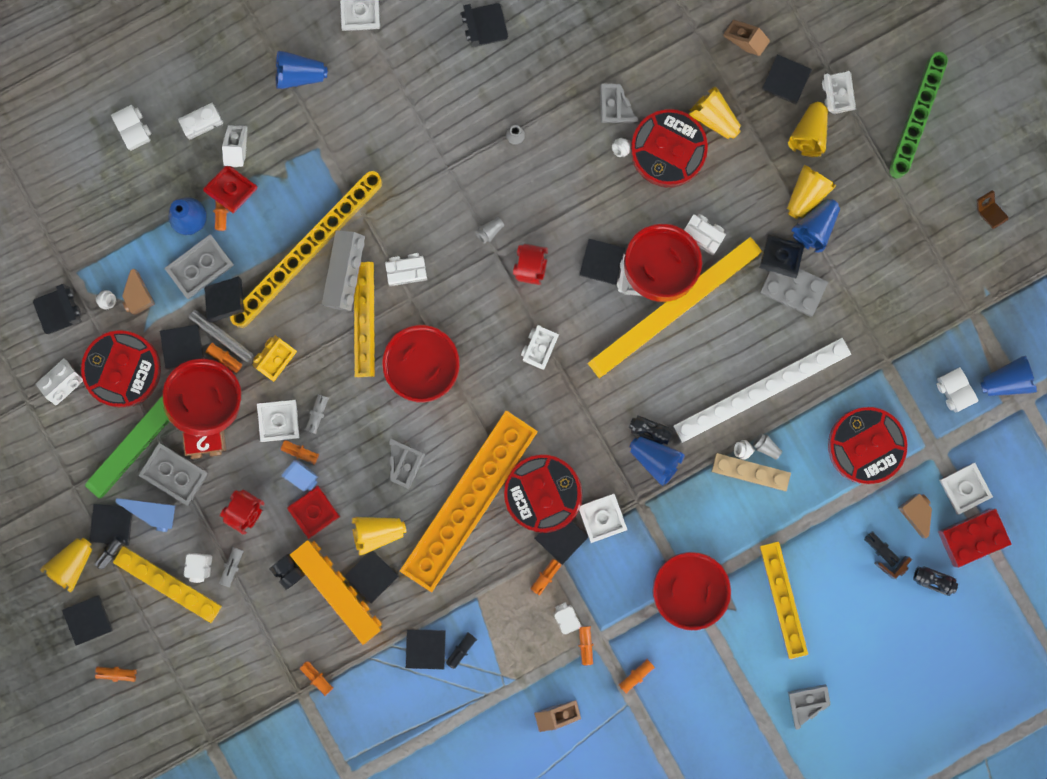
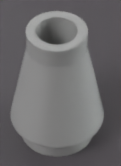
M513 125L507 130L506 138L512 144H520L525 138V132L520 126ZM512 131H519V133L513 134Z
M497 217L479 226L475 233L479 240L485 244L495 237L500 229L504 227V223Z
M761 433L753 443L755 450L775 460L782 454V450L768 435Z

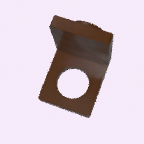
M993 190L977 199L978 213L992 229L1009 220L1006 213L995 203V192ZM990 198L987 203L982 204L984 200Z
M905 556L893 572L880 562L876 561L874 564L889 577L896 579L899 575L903 576L909 568L907 565L912 559Z

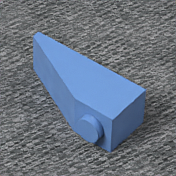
M294 460L282 474L285 479L303 491L308 489L311 491L318 483L316 481L318 476L300 461Z
M116 498V503L152 527H156V531L168 532V529H172L175 505Z

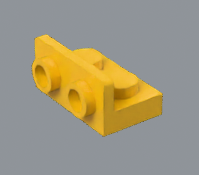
M274 335L273 338L270 337L267 340L264 350L254 357L252 366L274 382L297 351Z

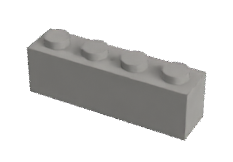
M336 230L322 300L323 306L351 311L365 236L355 232Z

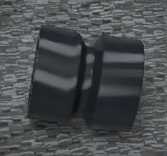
M290 554L284 556L269 569L275 577L280 578L279 583L285 590L292 587L305 576L300 567H295L296 562Z

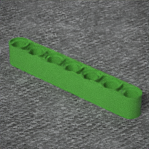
M943 52L934 53L927 61L890 164L889 172L894 178L903 177L911 167L948 63V58ZM933 60H940L941 66L935 65ZM927 77H933L935 84L929 83ZM921 94H926L929 101H923ZM915 111L922 114V119L915 117ZM908 129L915 130L916 137L910 136ZM902 147H908L910 154H904ZM896 164L903 166V172L896 170Z
M163 396L86 482L85 487L99 499L112 488L169 423L170 420L166 416L163 407Z

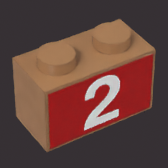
M224 430L210 436H194L185 432L182 433L185 456H191V459L203 458L202 454L210 453V457L222 455L221 452L226 451Z

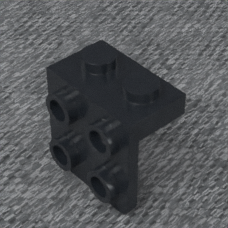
M500 3L473 9L471 4L463 5L464 11L461 12L462 22L467 23L468 30H465L467 42L471 41L472 48L508 39V32Z
M65 284L56 286V291L33 300L45 334L49 335L82 322L80 318L81 311L78 305H75L73 299L75 298L73 290Z

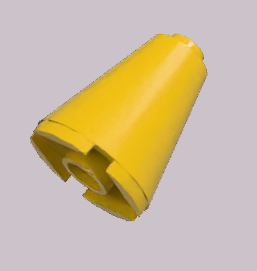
M715 86L708 91L710 95L702 96L688 114L723 137L734 139L741 130L739 128L741 125L719 89Z
M815 102L809 105L789 138L788 145L793 151L796 152V149L802 151L801 155L808 157H820L822 153H825L828 108L825 104Z
M804 165L787 206V209L790 210L788 214L795 219L799 217L803 219L836 185Z
M352 518V524L355 523L356 529H352L356 549L359 550L358 555H364L403 537V533H406L405 522H401L400 518Z
M83 537L81 540L76 538L44 564L40 571L44 572L46 570V574L50 579L64 589L68 586L67 590L71 593L92 552L90 548L92 544Z

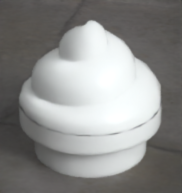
M618 138L612 144V150L616 156L625 157L630 153V140Z
M103 290L97 295L96 302L100 308L107 310L114 307L116 297L111 291Z
M747 440L736 442L734 446V454L740 459L749 458L755 451Z

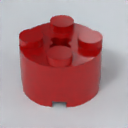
M530 244L518 246L517 256H519L518 264L515 263L513 275H515L517 281L535 285L542 284L540 280L544 279L547 259H544V253L548 254L547 247Z
M243 489L233 492L230 498L232 501L228 507L223 508L220 516L225 524L244 535L247 533L245 531L247 527L251 529L259 519L263 511L260 509V506H264V501Z

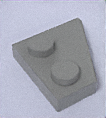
M601 84V123H637L638 118L634 115L630 107L631 104L625 97L621 85Z
M390 439L391 481L410 489L425 454Z
M826 684L788 692L796 730L800 729L801 725L807 720H812L820 711L825 710L831 705Z

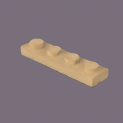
M718 453L715 455L711 471L782 491H787L791 476L790 472Z

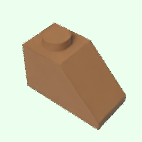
M736 20L732 21L723 34L725 38L746 52L758 56L761 55L770 42L759 27Z
M136 269L130 270L122 295L124 299L122 303L127 312L136 315L155 305L139 272Z
M915 494L898 509L921 538H927L930 533L932 508L929 506V499L924 494L922 496L921 494Z
M576 700L534 713L539 732L556 730L581 719Z

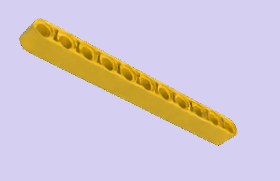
M370 171L366 173L243 300L244 312L239 314H244L245 319L242 323H237L236 316L238 314L230 316V320L234 325L239 328L246 327L335 236L336 230L339 231L382 186L381 177L377 172ZM371 177H376L378 182L372 186L368 184V180ZM357 191L365 192L362 199L355 198ZM344 205H351V210L348 213L342 212ZM331 218L338 219V223L334 227L328 225ZM320 231L325 233V237L322 240L315 239L316 233ZM310 245L312 248L311 252L303 254L302 248ZM292 259L298 260V265L295 268L289 267V262ZM281 272L284 273V280L277 282L275 279L276 275ZM270 286L271 293L266 296L263 295V288ZM252 300L258 301V306L255 309L249 308V303Z
M749 237L700 275L694 287L685 296L664 303L587 364L600 379L763 251L752 237Z

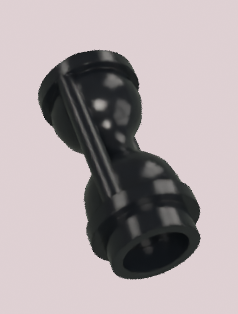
M637 415V418H632L629 428L632 429V434L659 444L668 445L673 432L669 427Z
M918 566L915 570L913 581H916L918 585L947 596L956 593L958 588L956 578L925 566Z

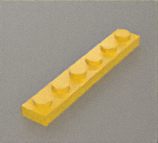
M361 262L354 293L355 377L358 378L375 377L374 262Z
M777 541L759 546L788 658L793 659L809 655L780 543Z
M125 546L122 547L113 561L120 568L210 623L214 621L222 608L215 601Z

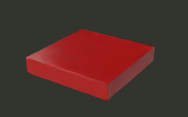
M225 166L204 187L203 191L234 214L257 190L258 186L231 166Z
M319 486L287 507L308 539L340 518V515Z

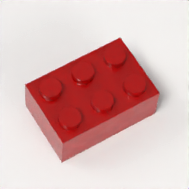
M988 509L938 531L953 567H961L1012 545L996 509Z

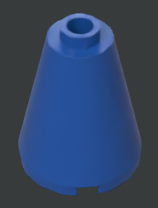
M277 51V89L323 82L324 78H327V67H324L323 62L285 51Z
M185 197L171 204L168 218L171 227L176 232L182 235H193L203 229L207 221V213L201 202L194 198Z
M833 199L823 200L792 228L791 232L794 231V239L798 243L805 245L806 249L812 247L815 249L814 252H823L840 212L839 204Z
M1026 355L983 377L984 382H980L983 393H987L988 396L1031 394L1037 392L1036 385L1033 384L1034 376Z
M644 437L634 438L629 446L631 454L662 486L671 480L678 470L676 469L678 463L681 464L685 457V454Z

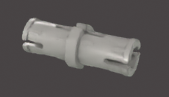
M317 395L313 410L309 412L311 415L305 428L306 431L314 434L317 433L321 418L325 416L323 413L329 400L328 397Z
M232 547L228 561L224 563L225 569L219 584L226 587L231 586L235 572L239 570L238 564L244 553L243 550Z

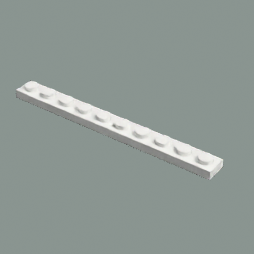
M841 338L674 425L673 428L681 443L850 356L851 353L845 341Z

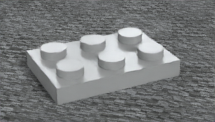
M210 234L164 269L184 296L190 299L233 267L234 264Z
M799 269L796 279L770 271L760 294L812 317L828 282Z
M159 443L138 476L189 506L209 473Z

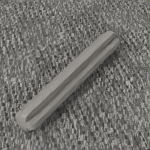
M194 310L190 314L189 318L244 361H251L254 355L215 324L208 322L206 317L198 311Z

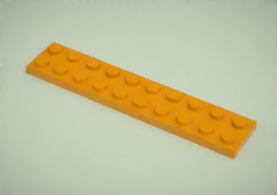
M505 411L401 568V573L431 593L433 592L507 480L510 472L538 433L537 430L508 411Z

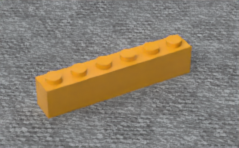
M307 540L292 552L290 556L361 644L364 645L382 630L380 627L382 625L381 621L376 615L374 617L371 616L368 612L370 608L364 601L360 602L358 600L356 590L351 585L349 587L344 582L346 578L339 570L336 572L333 569V562L327 555L324 557L320 553L321 547L315 540L313 542Z

